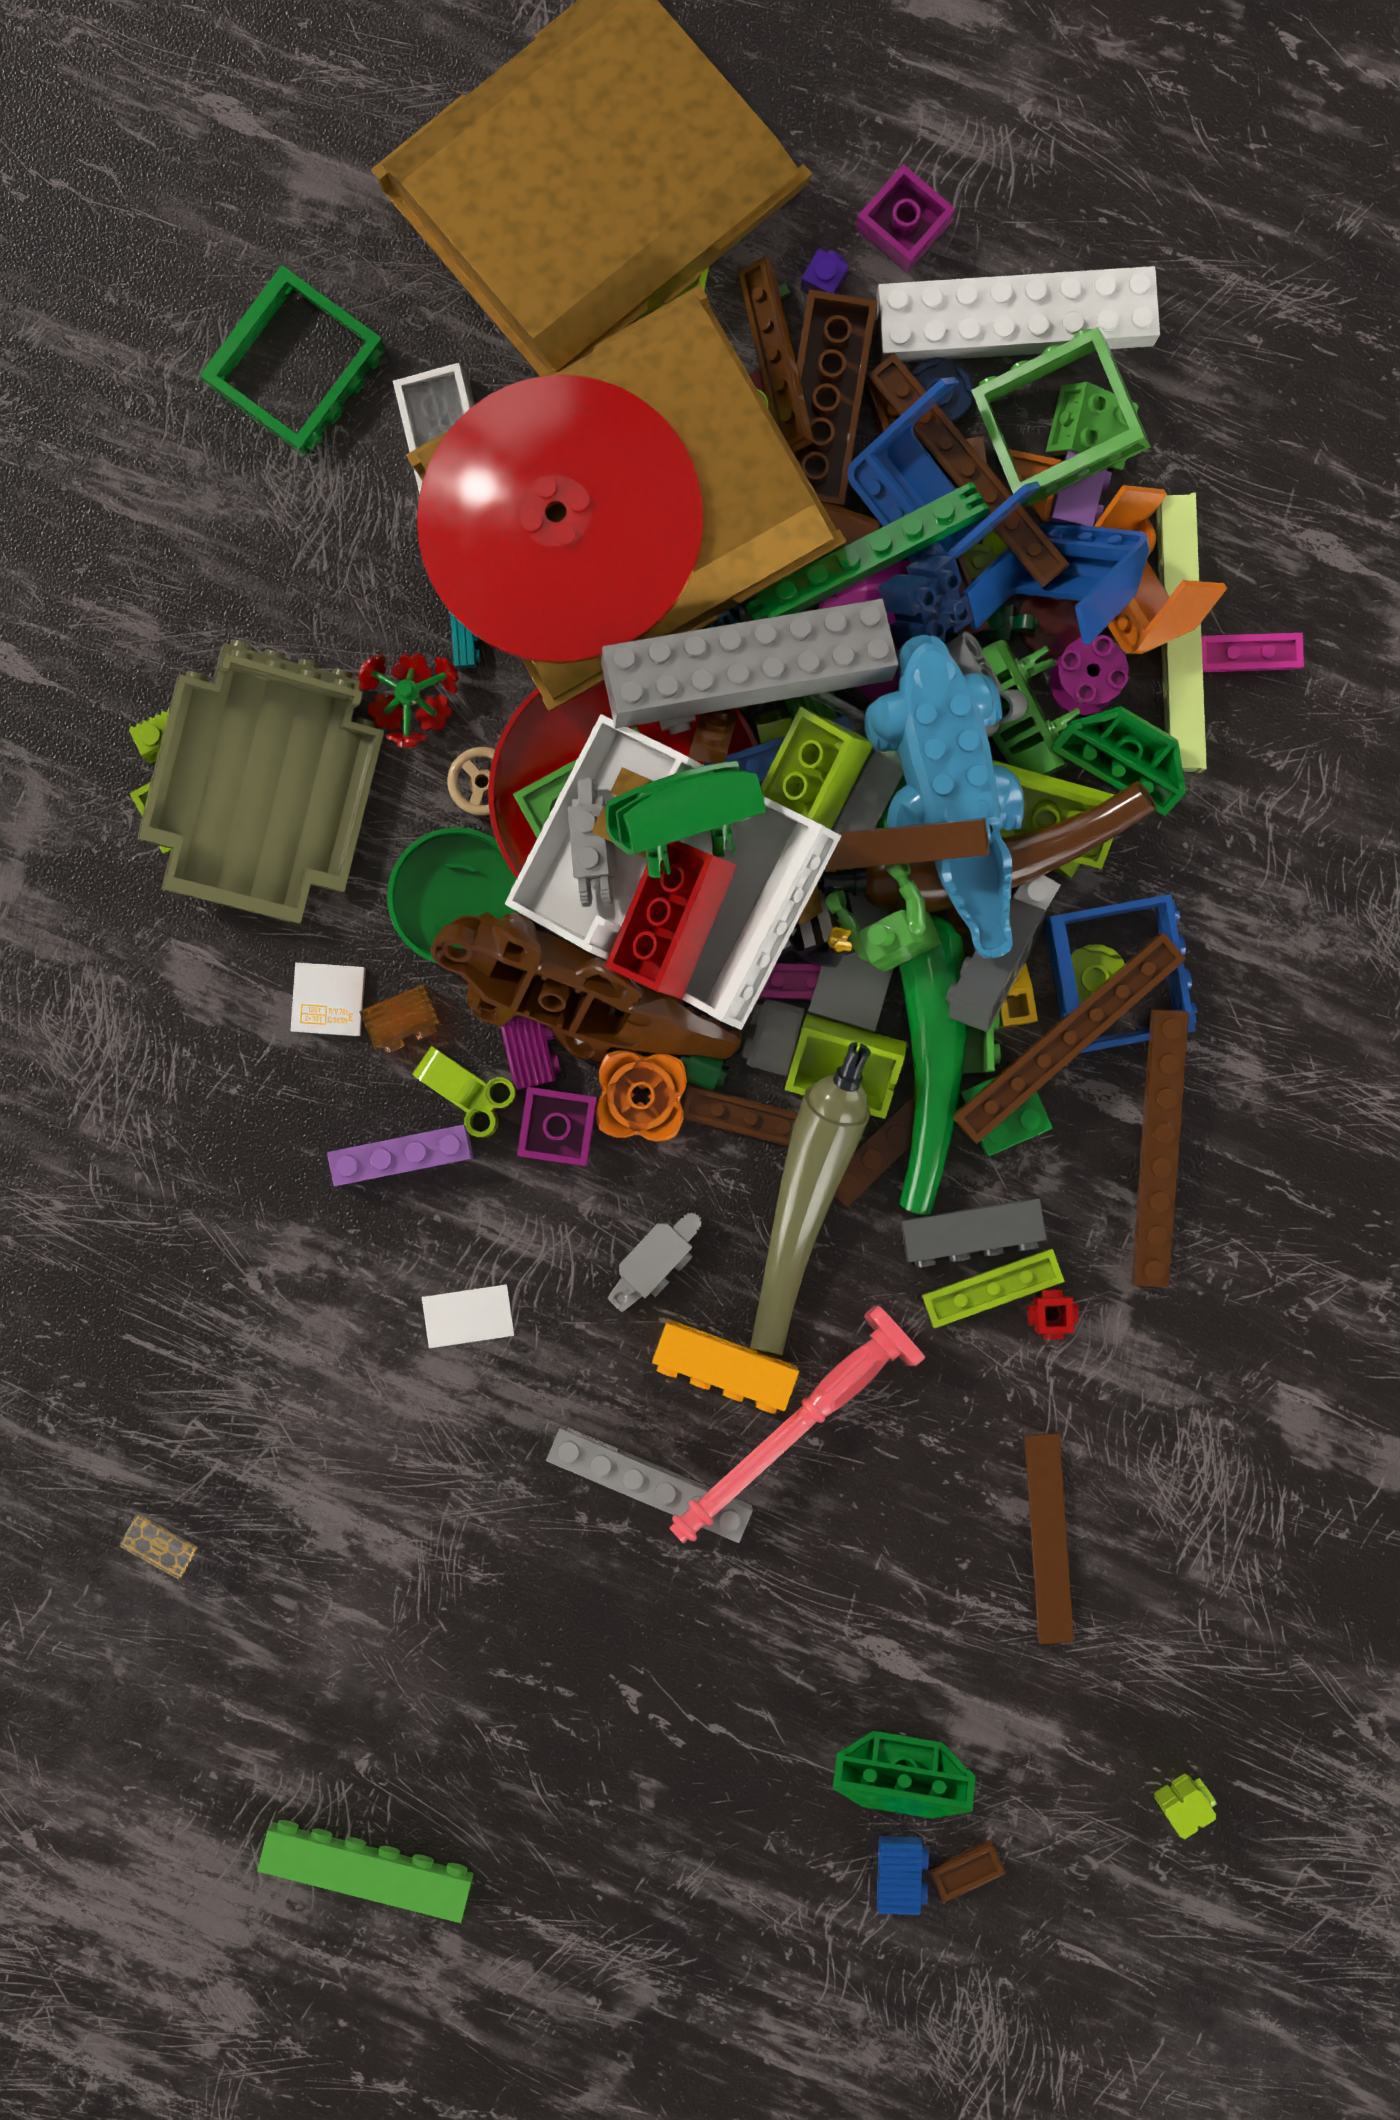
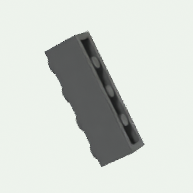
M1011 897L1010 925L1013 946L1010 952L998 958H983L977 953L974 946L975 953L973 957L967 956L964 960L959 982H953L947 992L946 1002L950 1003L949 1018L985 1032L989 1031L1043 931L1044 909Z
M1039 1198L900 1220L906 1261L915 1262L916 1268L936 1265L935 1258L949 1256L950 1262L970 1259V1253L983 1251L984 1256L999 1255L1005 1253L1004 1247L1013 1245L1018 1246V1251L1039 1248L1038 1241L1047 1240Z

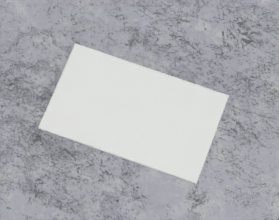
M507 1284L422 1297L429 1348L514 1336Z

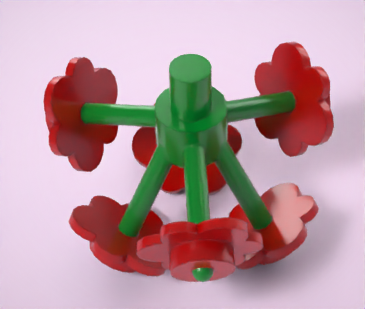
M415 653L410 657L408 654H402L399 658V663L394 664L391 671L393 677L400 680L397 683L384 675L386 672V667L384 666L386 657L382 654H378L375 658L372 656L360 668L358 680L361 682L360 688L364 691L368 688L373 690L381 681L393 688L395 695L385 697L383 694H377L374 701L367 706V713L370 717L375 718L374 722L378 728L385 726L391 731H396L401 725L400 720L403 719V732L387 734L386 738L397 742L398 747L405 749L416 747L417 742L427 740V735H423L421 732H411V705L415 703L421 707L416 713V719L421 722L422 729L425 731L431 729L435 731L442 730L446 726V719L452 714V709L448 706V698L445 695H438L435 699L428 697L424 701L420 698V690L442 681L446 691L449 690L452 694L457 693L458 690L455 682L459 680V676L455 666L444 657H436L435 672L437 675L429 678L432 670L429 666H426L427 662L424 655Z

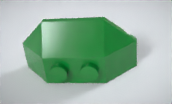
M1122 706L1071 721L1051 745V750L1121 791L1137 781L1140 782L1155 801L1157 806L1155 811L1164 816L1168 814L1186 793L1179 741Z
M872 1731L837 1753L832 1789L862 1807L932 1819L972 1812L976 1776L970 1770H967L961 1761L942 1742Z

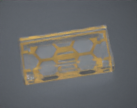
M139 1514L134 1517L119 1544L120 1547L177 1579L182 1577L198 1549L195 1545Z

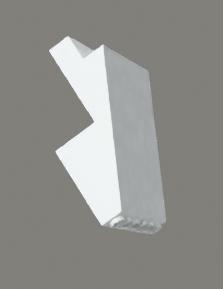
M600 714L531 853L528 855L511 889L505 905L586 951L608 960L647 865V860L637 854L629 856L615 845L617 875L612 877L613 904H603L600 879H592V904L589 907L582 906L579 896L578 879L573 877L567 807L572 806V799H578L577 780L595 779L597 796H604L605 804H607V801L615 798L614 795L610 794V791L622 767L655 781L704 765L628 727L615 729L613 720ZM764 796L765 813L731 824L736 851L732 854L725 849V857L719 858L736 864L737 867L682 998L716 1019L742 1030L841 838V835ZM711 830L678 840L712 854Z

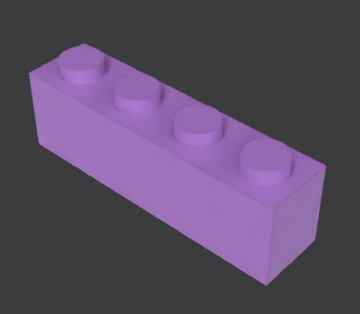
M465 1125L327 1152L333 1186L474 1158L469 1132L466 1130Z

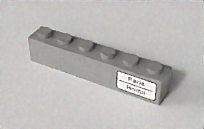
M562 1424L546 1459L549 1463L680 1517L690 1509V1500L697 1502L712 1489ZM733 1498L712 1518V1526L704 1525L702 1528L739 1543L752 1514V1505Z

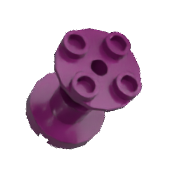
M1097 636L1090 644H1083L1082 637L1068 645L1062 656L1056 661L1057 665L1051 669L1048 686L1051 698L1058 708L1064 712L1069 713L1078 707L1082 712L1078 717L1097 714L1105 709L1113 698L1120 694L1128 682L1129 667L1126 655L1119 645L1108 636Z

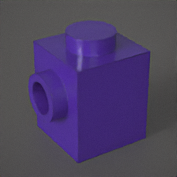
M818 248L802 277L800 290L806 294L809 293V289L838 294L847 278L849 265L845 263V259L837 252L832 250L825 252Z

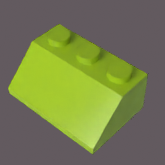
M800 707L761 785L762 794L764 797L831 830L873 747V743L847 727Z

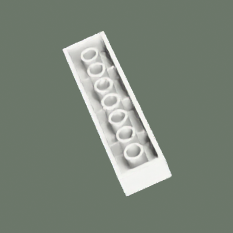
M1155 266L879 284L876 294V300H878L877 318L881 363L893 353L896 354L902 363L921 362L933 358L952 360L1042 354L1046 348L1057 344L1062 345L1074 339L1078 332L1099 327L1110 349L1154 346L1160 336Z

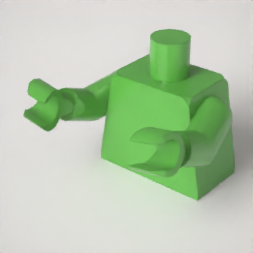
M908 863L884 866L886 871L897 880L900 886L899 891L906 901V910L897 911L862 930L853 913H849L846 908L847 901L843 890L830 893L825 900L829 911L832 914H837V921L840 927L851 930L848 941L852 943V947L859 958L870 961L873 966L882 972H887L942 944L930 913L925 910L923 896L914 880H910L907 876L911 872Z

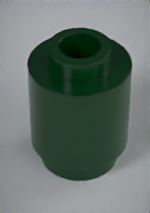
M699 1055L681 1056L680 1060L685 1067L687 1082L714 1091L715 1085L723 1086L729 1067L723 1066L725 1059Z

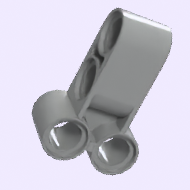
M965 631L945 644L950 656L954 659L963 675L979 673L989 676L997 686L1001 707L1004 698L1009 702L1010 711L1008 715L1002 709V719L999 722H995L994 725L985 728L987 737H991L997 732L999 724L1018 720L1025 715L1027 710L1025 696L1018 690L1010 689L1004 691L981 650V646L972 634Z

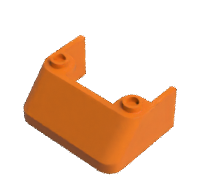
M1123 485L1093 527L1144 532L1148 538L1149 556L1156 544L1155 529L1149 519L1167 493L1164 489ZM1146 561L1136 596L1107 626L1124 652L1143 654L1195 630L1226 591L1227 587L1224 583L1182 580L1169 597L1148 561Z

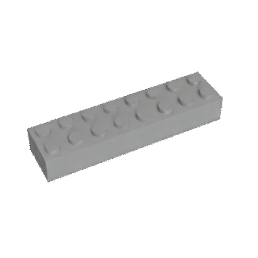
M883 599L602 646L601 667L615 729L892 681L899 665Z

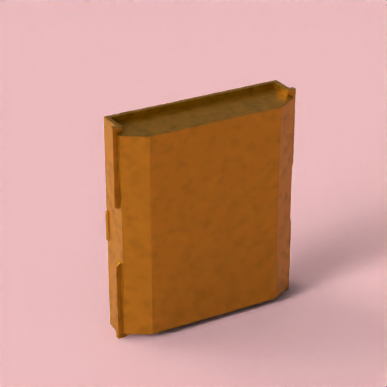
M577 0L535 35V40L468 95L462 94L371 169L383 193L539 377L556 374L594 352V346L654 312L661 305L669 303L700 277V273L808 186V180L813 176L804 164L797 168L776 136L658 0Z
M701 284L594 346V352L554 374L599 379L621 387L648 403L663 416L685 445L700 483L703 499L704 527L699 558L693 575L672 610L659 624L638 640L700 630L717 620L718 615L846 543L840 529L836 530L710 308L708 297ZM448 431L406 454L422 481L437 446ZM561 504L552 505L547 511V519L551 522H560L566 516V507ZM601 657L582 662L561 664L522 659L549 712L604 681Z

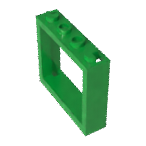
M281 265L199 376L205 385L304 457L309 450H313L316 444L319 445L324 437L322 432L329 423L334 424L340 418L344 411L342 405L350 395L354 397L360 391L365 381L363 377L370 368L375 369L380 364L379 360L385 353L383 351L385 345L380 336ZM293 289L365 342L298 434L225 382Z

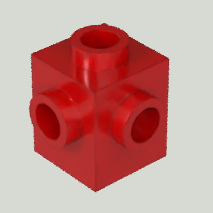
M1060 1289L1042 1290V1296L1033 1297V1305H1028L1027 1308L1029 1326H1034V1331L1038 1334H1043V1339L1045 1340L1064 1339V1333H1074V1324L1079 1322L1078 1304L1073 1303L1072 1297L1068 1295L1063 1296V1290ZM1049 1307H1054L1057 1311L1056 1317L1052 1320H1048L1045 1316V1311Z

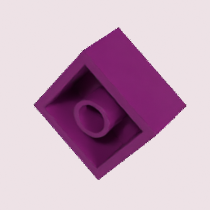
M902 164L857 216L855 229L908 273L952 223L955 208Z
M527 1087L517 1156L588 1166L598 1097Z

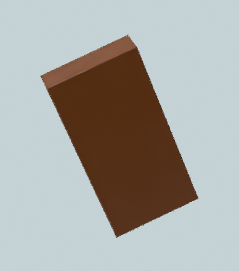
M991 1839L928 1868L943 1903L1006 1874Z

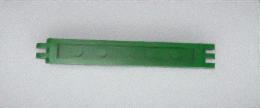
M972 482L792 573L755 595L756 599L746 605V609L750 615H753V621L799 613L986 517L990 513V509L986 503H983L984 499L981 494L976 493L977 488Z

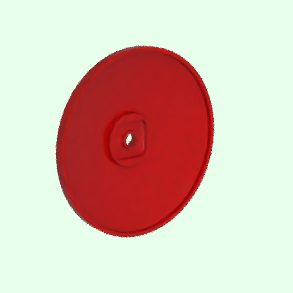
M574 375L541 376L508 385L488 395L464 413L446 433L428 464L422 481L417 513L418 540L427 574L435 591L456 619L472 634L507 654L536 662L558 664L602 657V646L637 641L659 624L675 606L693 575L699 558L704 527L703 499L700 483L685 445L670 424L654 408L633 393L599 379ZM554 504H561L566 507V516L560 522H551L547 519V511Z

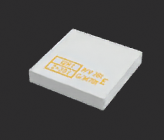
M295 962L290 1031L361 1036L366 968Z

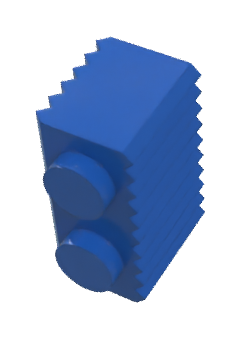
M879 1836L878 1914L920 1915L921 1905H927V1883H921L922 1870H928L929 1851L928 1848H923L920 1837Z

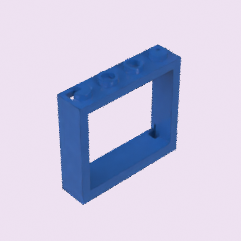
M1171 894L1044 917L1043 925L1061 1020L1080 1004L1065 924L1154 908L1158 932L1165 933L1177 949L1185 955V941L1181 934L1178 935L1176 921L1180 918L1179 910H1176L1175 900L1172 901ZM1181 963L1167 976L1172 1010H1185L1189 1012L1188 1032L1196 1031L1194 1023H1196L1195 1013H1197V1008L1193 1002H1190L1188 990L1192 988V979L1189 970L1184 968V963ZM1150 1027L1097 1037L1080 1053L1149 1040Z

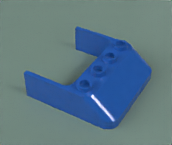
M956 377L940 379L863 450L848 467L847 477L850 485L883 527L956 490L913 433L914 424L959 383ZM1037 481L1024 484L985 520H978L907 558L911 563L925 554L950 556L957 559L982 540L1041 488L1040 484Z
M1054 522L1038 523L1037 526L1070 564L1067 570L1042 589L1007 548L962 592V595H967L974 618L970 623L971 629H978L1010 596L1015 594L1052 597L1056 600L1069 599L1080 601L1075 606L1081 637L1083 644H1090L1136 596L1150 551L1148 538L1144 532Z

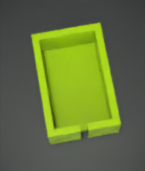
M806 1013L788 1073L785 1090L804 1095L806 1089L812 1084L817 1083L825 1076L835 1074L836 1069L843 1064L849 1044L858 1043L855 1052H858L860 1044H864L870 1049L871 1054L862 1071L863 1080L861 1085L867 1096L870 1115L885 1119L905 1058L907 1042Z

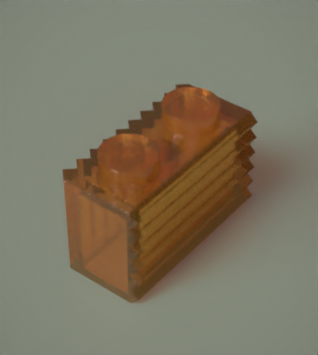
M424 984L359 1011L375 1050L384 1048L386 1054L404 1047L403 1040L416 1035L417 1040H421L437 1033L435 1026L442 1024L428 989Z

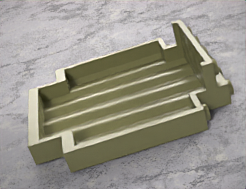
M231 640L230 644L224 643L221 646L212 683L206 682L208 676L193 671H187L186 676L181 674L177 676L137 840L171 848L161 887L162 890L301 924L310 885L337 892L345 891L384 730L376 729L375 722L363 718H356L355 722H351L353 710L360 705L363 694L362 691H359L360 681L352 679L353 673L333 668L332 673L320 670L319 664L306 659H299L298 663L285 660L286 655L284 653L265 649V653L262 654L252 651V645L249 643Z

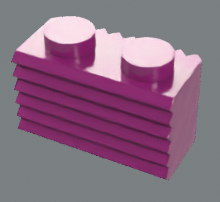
M526 1017L511 1019L506 1026H501L515 1090L556 1082L555 1074L561 1073L558 1054L550 1053L548 1040L554 1039L551 1028Z

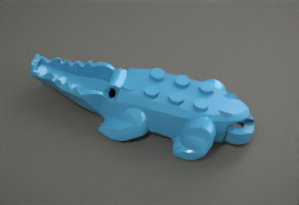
M920 635L908 640L898 652L897 660L899 665L897 670L901 676L898 691L879 697L869 705L865 714V731L868 740L873 743L872 749L882 752L897 750L907 783L905 787L896 793L891 801L887 824L888 827L986 818L990 854L986 856L934 860L943 887L957 912L970 928L977 953L983 958H998L1010 952L1013 946L1010 925L1012 858L1010 851L1001 838L1000 829H1021L1024 815L1023 789L1013 772L1003 766L993 765L985 728L994 725L995 722H999L1002 719L1001 701L995 682L989 676L979 673L963 675L954 659L950 656L946 645L939 638Z

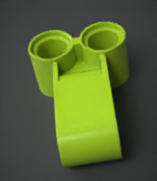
M433 1046L429 1048L412 1073L421 1082L467 1112L464 1118V1125L466 1130L476 1137H489L496 1132L498 1117L495 1110L497 1108L507 1109L511 1107L518 1098V1090H515L512 1081L503 1077H496L486 1083ZM498 1084H506L510 1090L509 1098L503 1103H497L492 1096V1091ZM480 1112H485L490 1118L489 1128L483 1132L477 1131L473 1126L474 1116Z

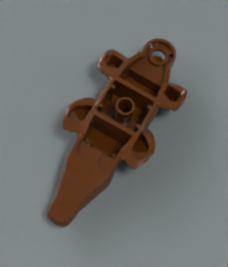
M486 912L479 916L466 915L457 917L451 924L443 926L442 931L435 936L431 955L434 961L448 971L459 973L468 982L467 1002L476 1017L481 1021L502 1027L506 1026L515 1015L535 1020L549 1026L562 1046L571 1055L579 1059L602 1062L611 1047L659 1054L699 1055L726 1059L736 1054L740 1048L742 1036L740 1030L738 1033L734 1030L726 1031L721 1027L720 1022L716 1018L709 1021L703 1013L701 1016H698L692 1006L686 1007L682 999L655 991L606 968V959L566 941L565 938L555 932L546 933L536 929L533 922L525 915L515 912L506 914L502 918H495L494 915ZM457 944L462 946L464 949L456 948L450 945ZM617 1008L625 1013L619 1017L615 1015V1010Z

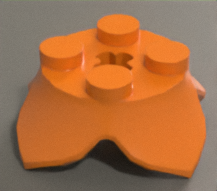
M619 1050L606 1054L599 1069L602 1095L597 1101L595 1109L599 1130L616 1138L641 1135L647 1140L656 1142L674 1138L683 1122V1109L680 1099L687 1083L683 1062L674 1056L659 1053L648 1057L641 1056L630 1050ZM636 1087L642 1090L646 1087L649 1088L651 1094L648 1097L651 1100L648 1104L644 1105L642 1102L635 1104L632 1097L635 1094L632 1091Z

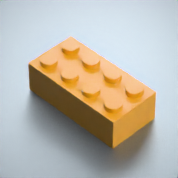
M668 1318L652 1360L653 1364L658 1365L656 1371L676 1378L677 1374L681 1373L689 1376V1383L697 1387L709 1390L710 1386L714 1385L723 1389L722 1395L742 1402L744 1397L755 1400L756 1408L775 1414L777 1409L785 1411L799 1373L797 1365L750 1350V1348Z

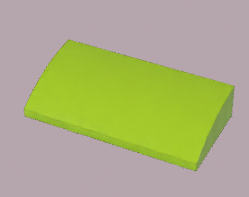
M992 760L993 765L1003 766L1013 772L1022 786L1024 795V815L1021 829L1012 828L1011 830H1005L1002 828L1000 829L1001 837L1022 834L1063 821L1114 796L1111 793ZM1113 838L1073 861L1102 869Z

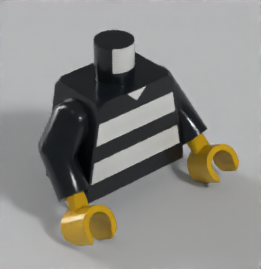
M819 879L818 888L823 912L801 926L796 923L781 953L787 957L796 952L810 964L833 968L838 966L843 956L855 953V950L852 947V943L848 941L851 930L842 929L837 921V914H832L829 911L825 900L830 893L822 894ZM845 893L846 908L849 913H853L849 895Z

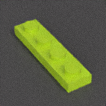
M1048 1249L921 1296L932 1327L937 1328L1065 1281L1053 1249Z

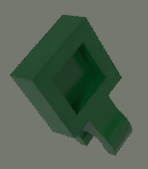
M1001 605L987 619L990 628L984 633L977 634V639L986 642H997L1000 640L1014 642V632L1038 633L1039 619H1035L1034 615L1029 614L1016 616L1017 608L1015 606Z

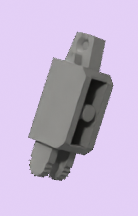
M595 779L577 780L578 799H572V806L567 807L573 877L578 879L579 896L583 907H589L592 904V879H600L603 904H613L612 877L617 875L615 844L591 833L603 806L606 807L604 796H597Z
M692 1211L691 1213L687 1212V1215H684V1218H681L673 1227L669 1223H657L619 1264L621 1279L608 1296L609 1301L617 1309L623 1312L642 1296L646 1298L650 1293L656 1297L669 1283L665 1278L673 1268L679 1272L691 1260L693 1256L689 1251L693 1246L689 1241L697 1233V1230H700L699 1227H702L699 1214L697 1215L696 1212L692 1213Z

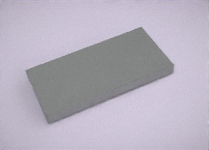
M846 893L849 895L853 915L861 930L890 915L889 911H883L870 904L865 896H853L852 893ZM856 952L843 956L837 967L821 966L807 1014L874 1033L893 969L882 972L873 966L870 961L860 959Z

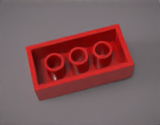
M675 841L666 845L669 866L671 867L669 875L660 869V878L648 876V867L646 865L605 967L655 991L682 999L737 865L681 841Z

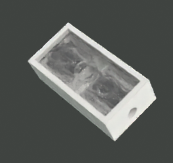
M460 363L393 381L409 452L448 431L464 413L475 405L468 374ZM414 470L420 494L422 480L417 474V472Z

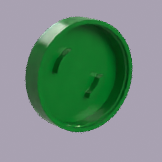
M450 827L432 831L409 845L393 867L387 890L389 915L396 932L403 942L419 956L436 963L431 955V947L435 936L442 931L443 926L451 924L457 917L466 915L479 916L488 912L494 915L495 918H502L509 913H519L505 905L517 878L504 860L495 838L478 830L462 827ZM457 944L450 945L456 948L464 949L462 946Z

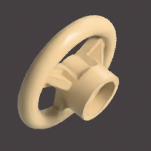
M475 747L466 750L454 760L449 769L447 785L450 796L455 804L467 813L479 816L490 815L489 805H480L482 798L488 797V785L484 788L476 785L477 779L481 776H485L489 780L490 771L486 769L478 770L470 760L478 757H486L493 760L495 752L493 748ZM461 768L470 776L469 786L473 792L470 802L462 796L458 788V775Z

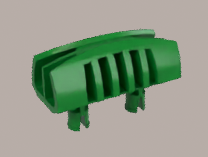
M738 761L722 762L686 770L655 780L607 801L606 830L612 842L629 856L646 851L648 876L660 878V869L668 875L671 873L667 844L711 830L712 854L717 857H725V849L734 854L736 850L731 824L765 813L766 808L757 774L739 771Z

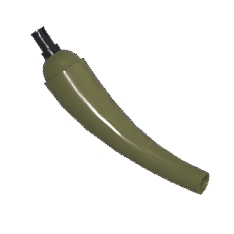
M857 1042L849 1044L843 1064L836 1069L835 1074L823 1077L805 1091L794 1123L785 1160L750 1350L777 1356L783 1355L792 1312L816 1238L869 1120L870 1110L867 1096L861 1083L863 1080L862 1071L867 1059L870 1057L871 1051L864 1044H860L858 1052H855L858 1046Z

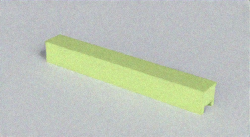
M1190 493L1189 495H1166L1156 509L1159 581L1169 597L1182 580L1199 581L1196 493ZM1200 623L1195 630L1161 645L1164 730L1179 741L1183 772L1201 773L1207 769Z

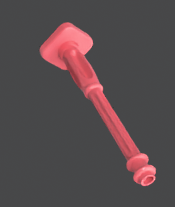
M873 1306L864 1315L866 1321L875 1330L869 1335L871 1340L853 1351L836 1365L817 1385L808 1398L802 1400L803 1406L697 1502L690 1500V1509L681 1517L679 1515L672 1517L674 1524L669 1528L683 1544L688 1539L696 1541L697 1535L695 1533L704 1525L712 1526V1518L816 1422L823 1423L825 1417L842 1407L858 1394L878 1374L889 1359L894 1361L899 1357L908 1366H917L925 1359L924 1354L880 1306Z

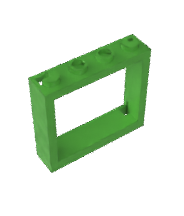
M1099 327L1082 330L1074 336V339L1062 345H1052L1046 348L1042 355L1030 361H1020L1014 364L1010 371L998 377H988L982 380L978 387L971 390L1013 494L1024 484L1037 481L1041 486L1021 504L1023 509L1151 448L1108 343ZM1096 350L1129 430L1021 481L990 402Z

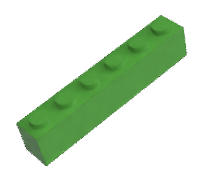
M280 1820L278 1823L272 1822L267 1830L257 1872L458 1923L462 1921L474 1873L468 1872L467 1867L461 1864L448 1863L447 1866L433 1863L434 1859L425 1855L415 1854L413 1857L401 1855L400 1851L394 1847L380 1846L377 1849L366 1846V1842L358 1838L347 1837L346 1840L332 1837L333 1834L327 1830L312 1829V1832L298 1829L299 1825L297 1823L287 1820Z

